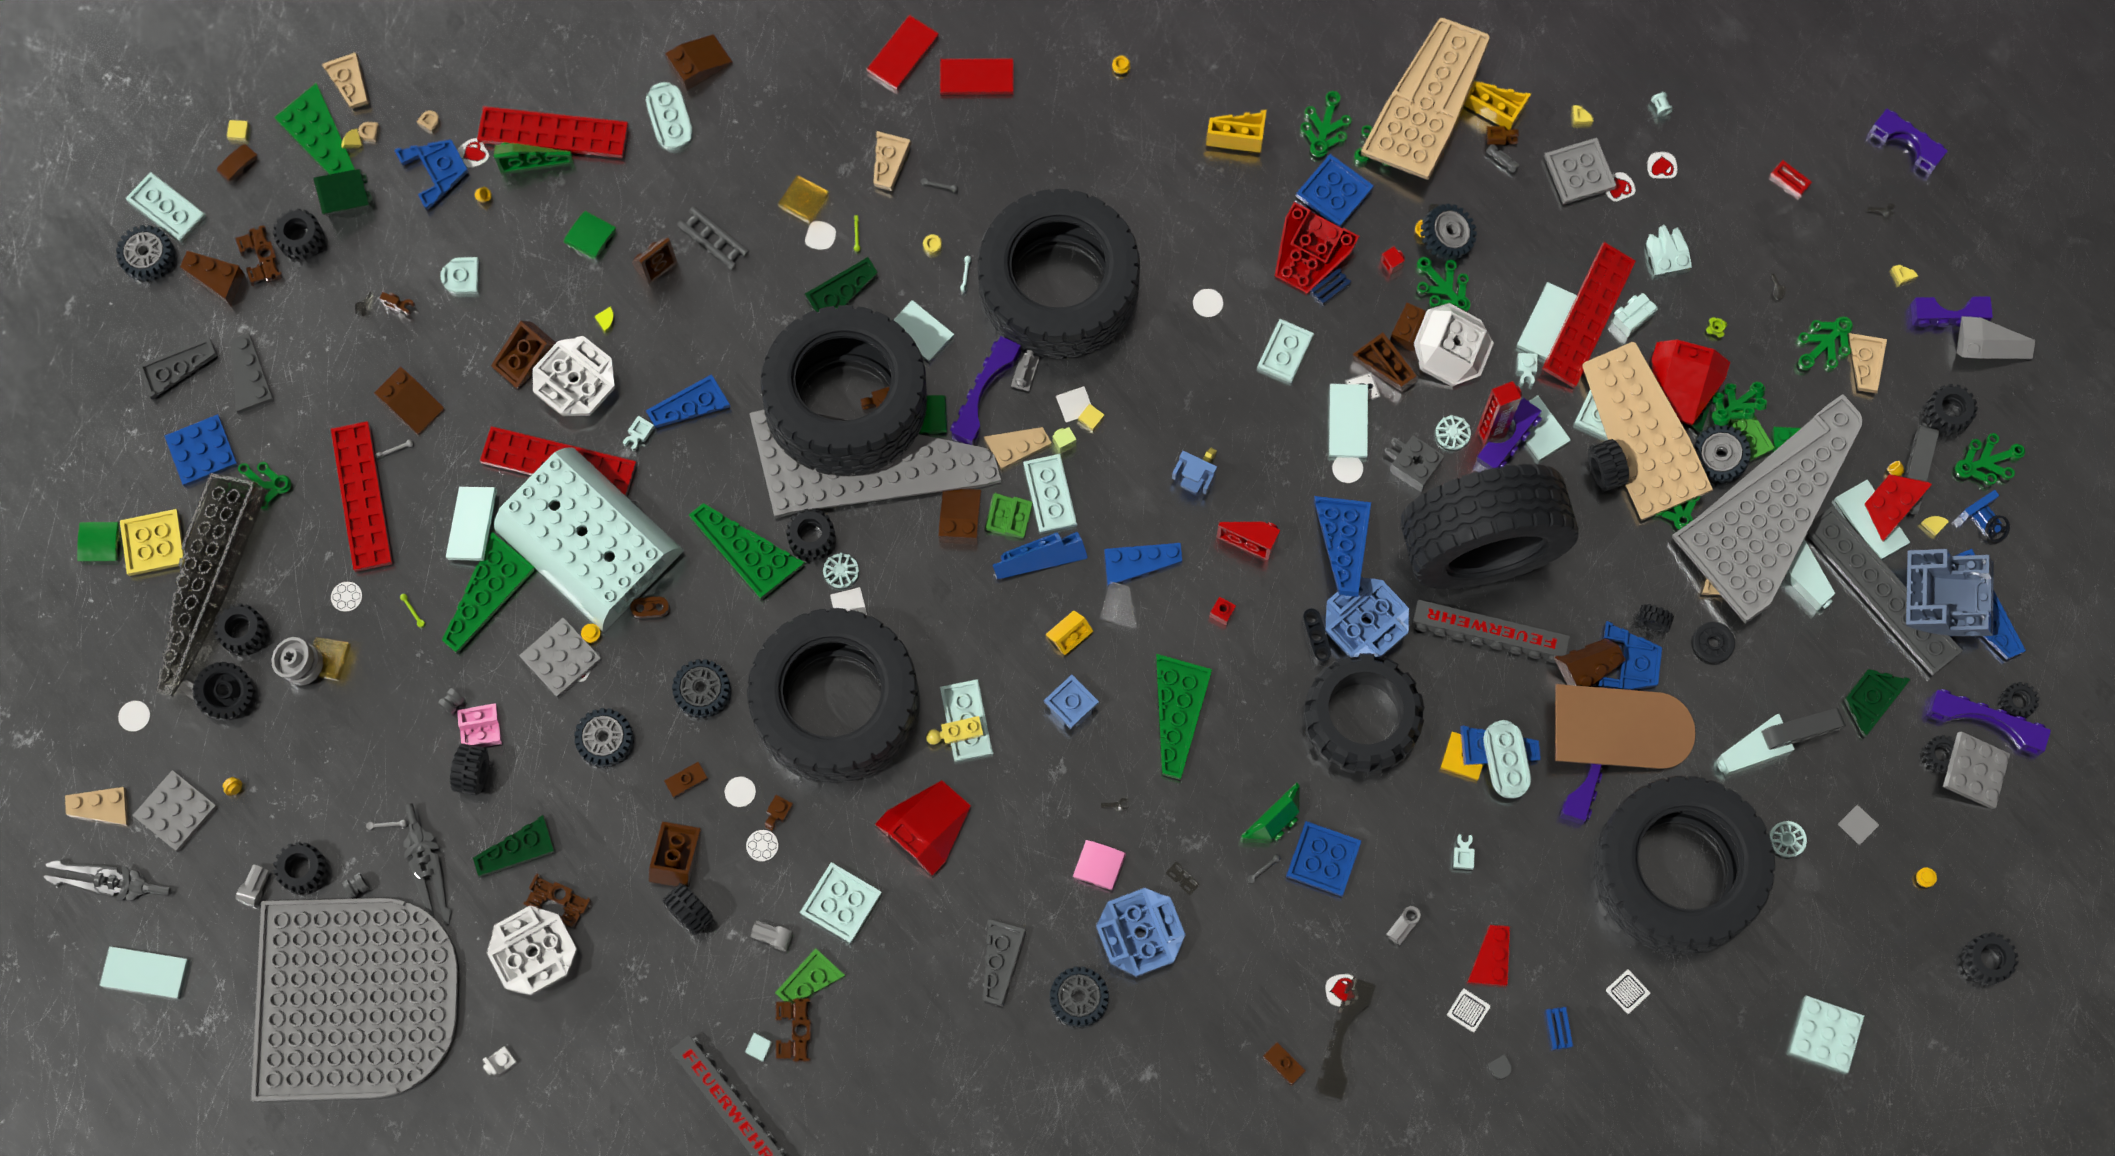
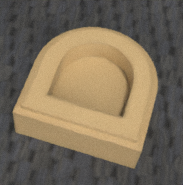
M426 111L421 115L417 123L433 133L439 126L440 119L436 112Z
M373 122L361 124L358 129L360 137L364 141L376 142L379 124Z

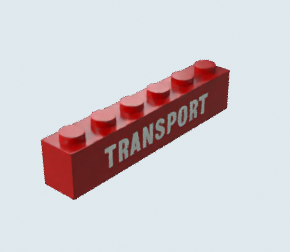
M1514 381L1491 390L1477 427L1485 445L1488 442H1494L1506 437L1522 397V392L1519 386L1515 385Z

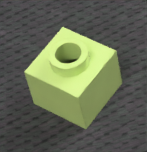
M1070 427L1066 429L1061 428L1052 435L1053 443L1059 454L1076 446V438Z

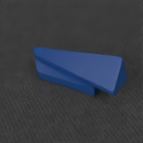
M1058 532L1004 552L1001 555L1002 561L993 564L996 577L1001 579L1087 559L1088 556L1078 532L1062 539Z

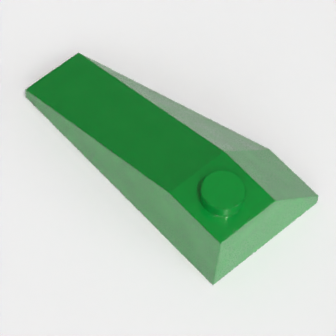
M508 142L496 145L494 150V159L500 173L574 163L571 152Z

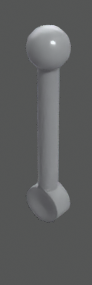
M407 440L406 443L384 452H378L375 456L377 459H380L384 455L404 447H412L413 441Z
M401 820L400 822L377 824L368 822L366 827L369 830H373L376 827H406L407 821Z

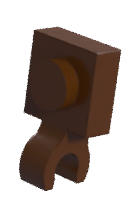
M1487 126V145H1506V141L1510 144H1518L1519 130H1505V126Z
M382 292L379 297L384 306L398 312L402 311L406 315L411 314L406 309L408 305L415 307V303L412 300L400 301L399 296L394 293L387 294Z
M889 387L871 392V398L861 399L863 411L872 407L877 408L887 396Z
M775 795L766 811L770 816L764 824L765 828L773 831L778 820L784 822L793 807V803Z

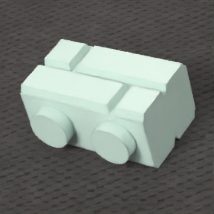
M1644 293L1638 297L1634 295L1627 302L1629 305L1625 308L1621 306L1614 313L1613 323L1621 329L1626 337L1633 334L1653 317L1658 310L1657 306Z

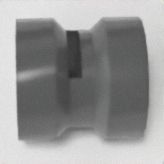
M450 688L447 696L441 698L438 704L453 715L456 712V708L466 700Z
M361 873L354 875L353 880L342 882L350 899L357 897L359 892L364 893L369 890Z

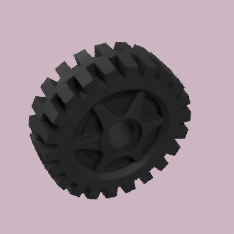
M216 662L205 667L197 675L192 690L193 700L196 703V707L200 709V712L207 715V717L214 718L215 720H228L240 715L248 707L252 698L253 687L250 677L240 666H236L231 662ZM225 687L228 690V694L225 696L220 695L217 688Z

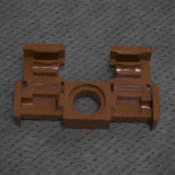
M264 225L258 226L259 229L257 230L251 228L249 234L235 238L241 256L244 255L243 253L246 249L250 248L253 250L255 248L260 265L257 264L258 267L246 268L252 286H255L254 283L266 279L267 282L282 278V273L278 272L275 264L277 259L271 242H267ZM263 250L271 252L268 257H262L260 254Z
M536 874L529 886V889L533 892H530L526 902L524 901L523 904L536 908L539 906V909H543L541 905L543 901H547V896L548 899L565 906L563 908L565 912L560 918L564 924L574 928L580 914L584 915L586 913V908L590 905L591 899L588 897L586 900L573 894L574 891L557 882L552 884L541 879L540 874ZM558 889L565 890L566 895L563 899H556L555 893Z
M807 998L793 999L792 1002H795V1004H791V1002H776V1020H781L783 1017H788V1020L795 1018V1020H792V1040H795V1042L788 1040V1043H781V1040H776V1059H788L791 1056H795V1058H792L795 1062L809 1061L810 1058H807V1040H810V1020H807V1002H810V1000ZM799 1024H804L807 1028V1032L803 1036H799L795 1032V1028Z

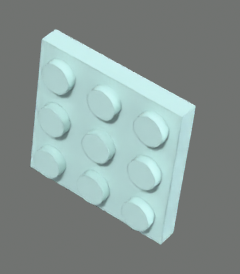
M831 862L800 911V914L851 944L882 892Z
M1805 996L1788 1054L1847 1074L1864 1016Z

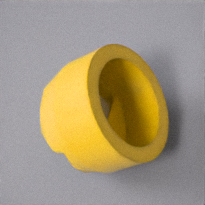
M487 187L479 188L475 192V198L478 202H487L491 199V192Z
M1900 461L1893 462L1887 468L1890 475L1900 477L1905 471Z

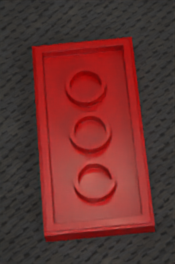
M909 15L869 65L867 72L893 89L898 90L937 40L939 33Z
M940 59V95L1013 94V59Z

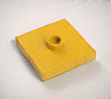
M1451 732L1440 769L1478 781L1483 764L1464 765L1461 734Z

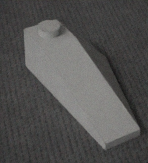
M1961 317L1957 354L1961 357L2033 359L2034 339L1981 317Z

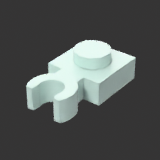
M1518 353L1517 373H1523L1519 381L1520 386H1523L1524 379H1529L1530 386H1533L1535 378L1532 374L1537 373V354Z
M638 416L628 430L631 436L624 439V446L633 442L634 445L631 449L636 451L639 446V440L645 442L655 428L654 425Z
M1461 834L1458 835L1457 844L1460 848H1454L1453 868L1474 869V849H1469L1473 840L1472 835L1468 836V842H1463Z

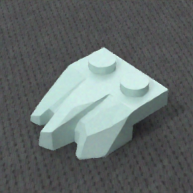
M1662 225L1659 227V237L1653 234L1649 235L1646 245L1648 256L1651 257L1654 275L1692 267L1688 246L1678 227L1670 235L1666 226Z

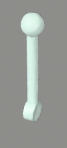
M966 256L964 259L966 264L963 285L960 287L961 292L967 291L969 263L972 260L970 256Z

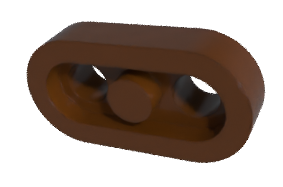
M663 597L637 598L632 601L630 610L636 618L663 617L669 612V604ZM659 605H662L663 609L660 611L657 610V607ZM639 607H644L642 612L637 611Z

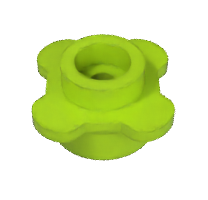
M1710 318V324L1706 332L1709 335L1714 334L1718 338H1722L1727 322L1720 318Z

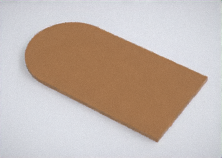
M1556 684V761L1666 769L1684 761L1693 748L1696 734L1693 718L1685 705L1669 694Z

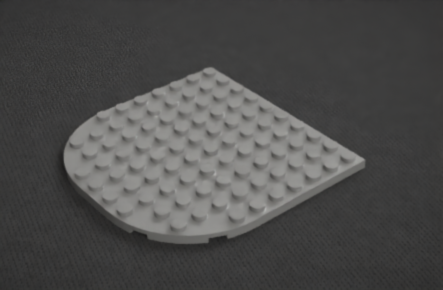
M389 898L261 901L251 1101L382 1098L402 1093L426 1079L445 1057L454 1037L457 1020L458 964L454 947L442 926L421 908L401 900Z

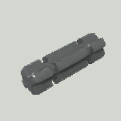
M1495 145L1488 147L1486 153L1491 157L1494 156V159L1504 167L1507 166L1509 171L1514 173L1519 168V164L1516 161H1511L1512 158L1503 151H1498Z

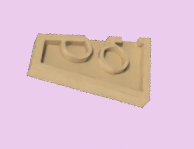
M356 53L322 64L352 109L369 104L359 57Z
M877 131L874 185L892 191L912 143L909 139Z
M1849 333L1848 337L1857 389L1859 391L1877 393L1887 339Z
M1043 427L984 437L1001 471L1052 445Z
M124 787L65 795L66 815L128 826L126 788Z

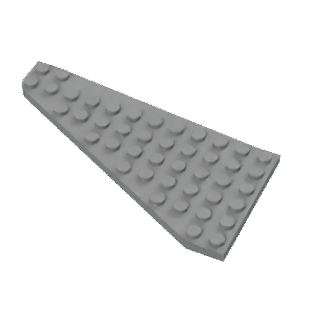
M1844 394L1825 406L1811 421L1701 515L1672 535L1675 542L1745 624L1771 606L1861 429L1862 416Z
M764 410L749 413L775 518L796 514L798 511L804 512V509L807 508L809 510H812V508L823 509L949 490L980 488L1001 483L995 456L990 450L984 447L920 434L915 437L916 439L906 451H903L899 458L892 463L888 462L887 466L876 471L871 469L869 473L856 476L854 473H851V476L819 473L816 469L811 470L799 464L798 461L796 462L784 452V449L780 448L768 428ZM820 415L831 420L847 421L845 419Z

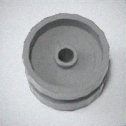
M290 637L279 643L271 659L272 668L276 674L300 686L314 681L320 674L323 666V656L320 650L297 637Z

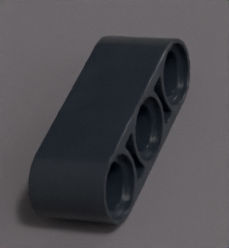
M1309 608L1303 614V629L1314 663L1324 666L1329 662L1331 656L1330 645L1319 611ZM1313 616L1316 621L1308 622L1306 617ZM1313 634H1319L1321 636V640L1316 641L1311 636ZM1324 652L1327 657L1321 659L1317 656V653Z

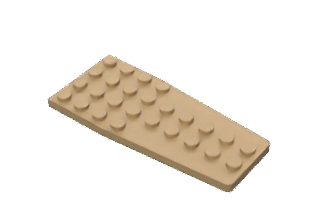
M1440 18L1386 102L1361 150V155L1429 180L1458 121L1490 42L1489 35L1445 18Z
M1628 343L1583 363V370L1607 439H1614L1622 448L1627 459L1629 482L1625 486L1641 521L1713 491L1689 436L1636 343Z

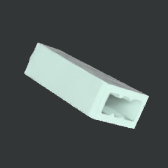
M1804 539L1785 579L1817 611L1821 607L1826 609L1833 602L1831 598L1835 595V592Z
M1780 715L1773 716L1721 754L1717 765L1725 777L1784 757L1794 751L1792 744L1769 750L1761 733L1762 730L1783 723Z

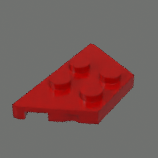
M1888 475L1864 503L1881 541L1884 542L1929 490L1932 486L1931 483Z

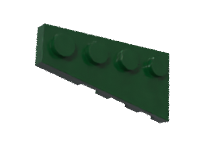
M869 257L804 293V296L816 312H819L821 308L830 306L838 309L839 305H846L878 272Z
M544 815L538 817L534 822L523 826L521 830L513 835L510 834L500 843L494 844L473 857L478 877L480 878L555 853Z

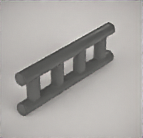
M695 206L690 209V213L693 216L687 222L681 219L677 223L680 228L732 270L737 265L733 260L740 253L743 256H747L749 253L748 249ZM699 220L707 226L700 234L692 228ZM712 231L720 236V239L714 245L706 239ZM726 242L734 247L728 256L719 250Z

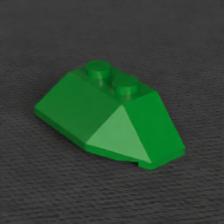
M1296 782L1241 835L1240 840L1243 843H1271L1274 839L1278 841L1285 834L1284 830L1288 826L1292 828L1299 820L1297 817L1300 813V785Z

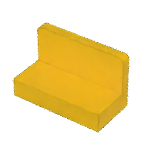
M1072 611L1046 633V636L1055 643L1063 655H1066L1090 635L1093 629L1085 617L1076 611Z

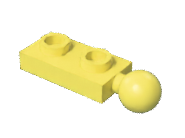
M979 716L941 724L942 731L939 732L936 729L929 730L926 734V740L929 744L936 745L941 739H944L945 745L982 737L983 731Z

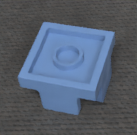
M1182 451L1172 473V479L1176 480L1181 470L1183 471L1182 476H1184L1181 487L1198 493L1203 482H1206L1203 487V493L1207 494L1210 486L1213 485L1216 479L1217 466Z
M1071 675L1044 700V703L1051 709V714L1063 726L1067 725L1072 729L1075 725L1079 726L1092 714V709L1099 704V701Z

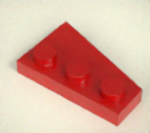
M1489 926L1467 984L1508 986L1510 926Z

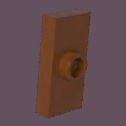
M696 762L667 778L664 782L673 798H676L708 780L699 762Z
M1278 1042L1263 1056L1291 1086L1306 1071Z

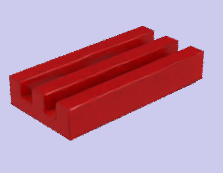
M1784 160L1771 173L1774 179L1798 197L1812 183ZM1781 167L1784 168L1786 171H1788L1790 174H1788V173H1786L1784 170H1782ZM1794 177H1796L1798 180H1800V181H1801L1802 183H1804L1805 185L1803 186L1801 183H1799L1797 180H1795Z

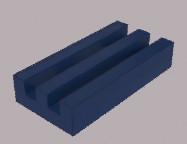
M1339 268L1311 289L1310 293L1323 306L1351 285V281L1346 278V275ZM1337 276H1339L1338 279H1336L1334 282H1332L1330 285H1328V286H1327L1325 289H1323L1321 292H1319L1318 294L1316 293V292H1318L1320 289H1322L1324 286H1326L1328 283H1330L1333 279H1335ZM1341 281L1344 282L1342 285H1340L1338 288L1332 291L1325 298H1321L1325 293H1327Z

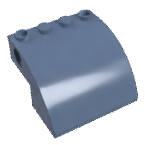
M1948 549L1909 550L1907 557L1906 625L1919 631L1940 635L1993 636L1994 561H1992L1990 555L1951 556Z

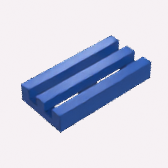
M1566 1007L1546 1009L1545 1013L1552 1050L1572 1048L1573 1043ZM1559 1013H1562L1567 1044H1564ZM1551 1014L1555 1015L1560 1045L1556 1044Z

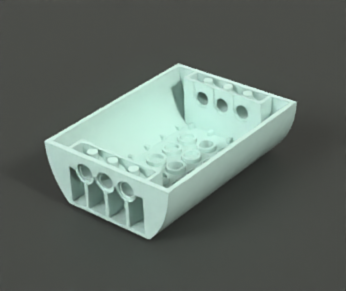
M572 447L554 452L500 507L494 522L495 531L523 558L532 564L540 574L592 623L597 625L603 633L630 607L632 601L637 599L684 551ZM553 502H560L558 510L552 511L550 509V505ZM586 527L588 529L587 534L579 536L577 534L579 528ZM609 552L615 554V558L611 562L605 561V555Z

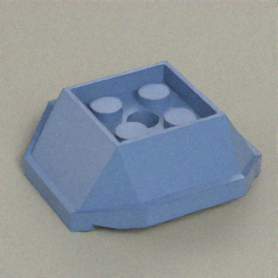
M1361 577L1358 597L1339 595L1337 592L1327 600L1325 632L1350 658L1359 657V653L1374 654V658L1380 659L1409 632V608L1383 580ZM1363 617H1368L1371 620V623L1365 624L1362 622L1361 619Z
M1146 888L1107 902L1096 925L1110 964L1135 977L1174 963L1185 937L1171 898ZM1143 929L1146 935L1139 938L1135 935V931Z

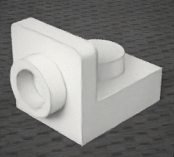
M505 1046L489 1058L485 1057L483 1059L485 1062L483 1067L490 1076L493 1074L497 1078L517 1064Z

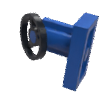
M1993 490L1966 508L1959 516L1963 521L1972 517L1989 540L2000 542L2009 534L2010 523L2006 517L1995 515L1988 506L2000 496L1996 490ZM1998 518H2003L2006 522V526H2002V523ZM2002 530H2005V533L2002 537L1998 539H1993L1995 534H1999Z

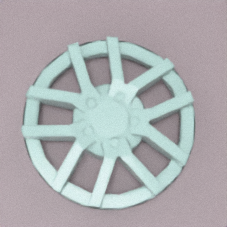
M1450 415L1443 417L1435 430L1436 439L1446 449H1461L1470 440V425L1464 418ZM1447 420H1451L1452 425L1449 426ZM1462 423L1465 425L1463 428L1458 427ZM1439 431H1445V434H1439ZM1460 436L1466 438V441H1463ZM1440 438H1447L1446 442L1444 443ZM1449 440L1453 441L1452 446L1447 445ZM1456 441L1461 443V445L1455 446Z
M835 554L828 557V560L824 563L823 575L829 585L834 588L843 589L855 583L859 575V567L856 560L849 554ZM839 557V561H838V562H836L835 560H833V559ZM842 557L847 558L845 563H841ZM849 560H851L854 564L848 565ZM832 562L835 566L831 567L828 564ZM826 568L831 570V572L826 574ZM856 568V571H849V569ZM835 575L831 581L828 579L830 576ZM848 575H855L852 581H850ZM846 578L848 583L843 584L842 579ZM839 579L841 585L834 584V582Z
M1780 822L1770 831V838L1775 853L1784 858L1796 857L1806 847L1807 837L1805 831L1795 822ZM1783 825H1787L1788 831H1784ZM1791 826L1796 827L1797 830L1792 832ZM1779 827L1781 833L1775 832V830ZM1800 831L1802 836L1796 838L1795 834ZM1773 835L1779 836V840L1773 839ZM1803 839L1802 846L1797 842L1798 840ZM1774 843H1780L1778 848L1775 847ZM1793 845L1797 846L1800 850L1797 852ZM1782 846L1785 847L1784 853L1779 851ZM1788 849H1790L1793 854H1787Z

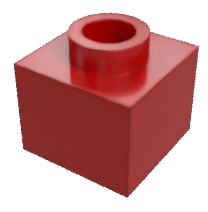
M1393 246L1382 253L1380 261L1390 275L1403 268L1405 257L1400 250Z
M1219 597L1209 617L1227 626L1236 609V605ZM1220 607H1223L1227 610L1222 612L1220 610Z

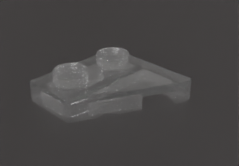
M1109 582L1099 619L1132 629L1136 628L1128 586Z

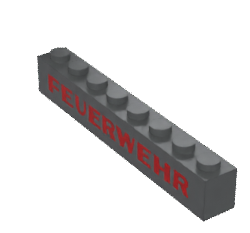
M1418 600L1411 625L1418 631L1426 632L1428 630L1438 636L1449 635L1459 641L1466 639L1476 645L1487 644L1497 650H1502V648L1508 649L1513 654L1524 653L1534 659H1540L1541 657L1548 659L1551 663H1556L1555 656L1566 655L1570 638L1569 635Z
M688 1035L670 1049V1052L751 1156H788L782 1147L778 1149L774 1145L776 1139L769 1131L767 1133L763 1131L761 1127L764 1124L756 1115L753 1118L749 1113L751 1107L745 1100L742 1102L737 1097L739 1092L734 1085L728 1086L724 1081L727 1077L720 1068L718 1070L714 1068L712 1064L715 1061L709 1053L703 1054L700 1050L703 1046L696 1037L692 1039Z

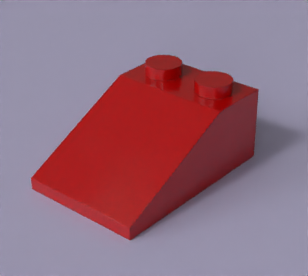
M1220 522L1217 530L1218 538L1267 561L1278 542L1280 529L1270 522Z

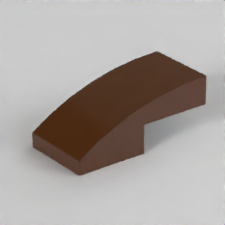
M244 143L224 159L216 168V171L230 182L243 173L244 167L257 160V154Z

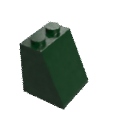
M362 169L313 178L323 215L331 216L371 206L373 196L371 190H367L366 183H369L368 177Z

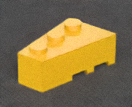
M1474 81L1464 106L1499 126H1505L1506 130H1511L1527 106L1531 93L1514 92L1513 89L1505 90L1497 88L1495 85Z
M1266 110L1255 114L1247 112L1244 115L1234 117L1233 115L1209 118L1206 146L1261 153Z

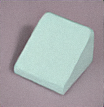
M754 1033L745 1053L764 1061L772 1046V1042Z

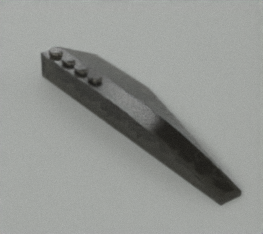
M210 473L182 543L183 557L180 558L178 565L181 568L179 576H176L175 584H177V590L173 594L168 621L170 629L169 632H166L165 637L167 646L166 651H163L162 654L164 663L159 671L156 693L170 697L175 695L202 648L221 609L268 491L254 481Z

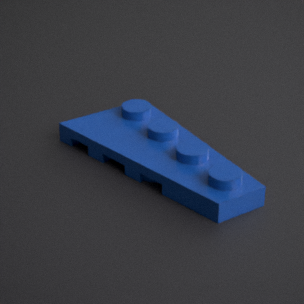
M711 374L647 409L646 413L655 428L731 406Z
M1181 543L1104 549L1108 587L1182 563Z
M1460 726L1464 765L1488 764L1484 747V733L1486 730ZM1523 738L1528 761L1541 760L1539 740Z

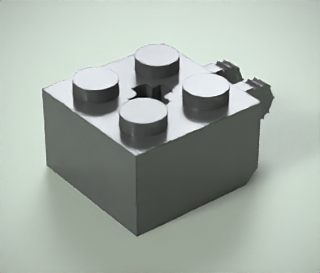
M1412 435L1407 444L1397 438H1393L1391 443L1400 449L1401 452L1398 453L1389 447H1386L1384 450L1388 456L1394 459L1390 471L1413 488L1422 492L1442 464L1444 455Z

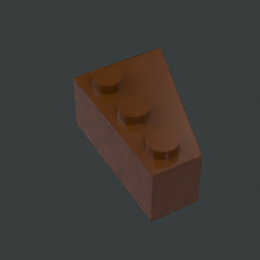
M188 250L180 265L186 276L203 288H206L230 307L232 306L245 275L239 265Z
M1383 332L1352 354L1354 361L1401 392L1417 382V375Z
M1606 638L1586 645L1583 649L1569 651V654L1564 656L1558 655L1554 657L1567 685L1591 687L1626 660L1619 645Z

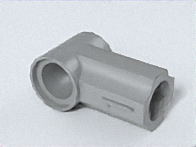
M253 865L245 883L237 891L236 900L256 907L262 898V888L270 871L258 865Z
M1414 906L1407 907L1386 935L1393 942L1401 945L1419 922L1421 914L1418 908ZM1406 913H1415L1416 920L1409 921L1406 918Z
M756 921L752 929L751 938L768 943L776 949L787 951L793 931L784 927H774Z

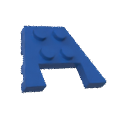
M452 140L394 150L402 166L421 158L435 186L418 194L426 210L430 209L468 173Z
M1606 621L1603 639L1606 638L1610 641L1623 643L1622 653L1626 660L1621 663L1619 679L1603 677L1599 680L1598 687L1638 690L1658 686L1662 647Z

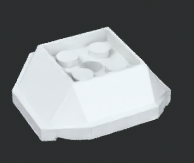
M1450 303L1427 310L1414 341L1420 370L1452 387L1481 376L1494 344L1480 319Z
M584 336L558 341L533 368L534 394L562 416H591L615 389L612 358ZM574 377L579 378L576 382H570Z
M528 906L494 925L487 954L505 989L534 995L568 976L577 953V948L558 914ZM537 948V954L534 957H529L530 949Z

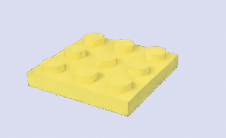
M177 509L120 520L128 576L186 565L179 511Z

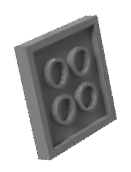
M1597 138L1547 152L1544 155L1563 205L1616 188L1615 181Z
M564 618L559 620L519 655L557 698L602 660Z
M1958 732L1943 787L1991 809L1996 808L2010 753L1964 732Z
M172 770L133 816L175 851L179 852L214 812L217 806Z

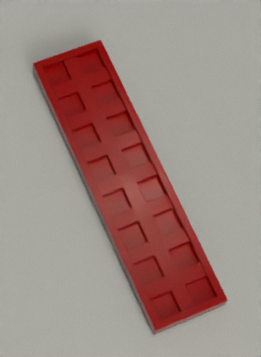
M483 106L477 141L478 143L495 145L505 142L569 151L571 153L623 158L629 124L625 121Z
M1605 242L1601 244L1542 370L1573 388L1577 386L1584 371L1583 363L1589 360L1636 260Z
M366 421L332 428L331 435L353 570L358 572L391 565L393 562L370 424Z
M493 426L490 428L480 458L482 464L532 476L554 452L572 447L626 497L637 465L636 461Z

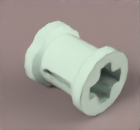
M1666 92L1658 93L1652 97L1651 101L1655 104L1659 117L1668 115L1673 111V107L1668 103Z

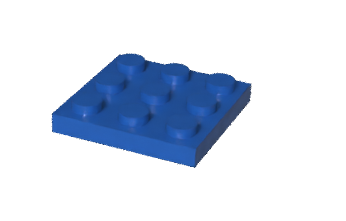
M1329 154L1299 189L1296 197L1327 220L1341 227L1373 190L1374 185Z
M218 414L165 435L184 487L238 466Z
M1305 821L1286 877L1342 897L1361 840Z

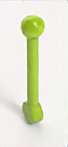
M854 215V251L859 252L861 250L859 245L858 215Z
M401 594L400 600L405 602L417 620V626L420 628L424 627L425 622L419 618L407 600V595Z

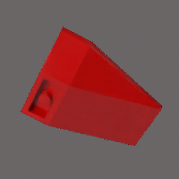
M1294 202L1285 218L1275 277L1308 294L1311 289L1320 283L1352 252L1360 236L1345 228L1342 229Z
M1678 339L1657 342L1651 360L1652 373L1680 422L1690 425L1694 424L1724 383L1730 366V361L1715 349Z
M941 780L887 810L875 823V826L887 837L894 839L917 860L918 864L925 871L933 876L946 862L971 805Z

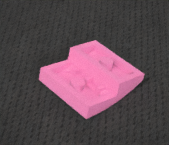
M496 703L457 710L461 744L480 747L502 744Z
M1086 840L1073 877L1113 891L1126 853Z

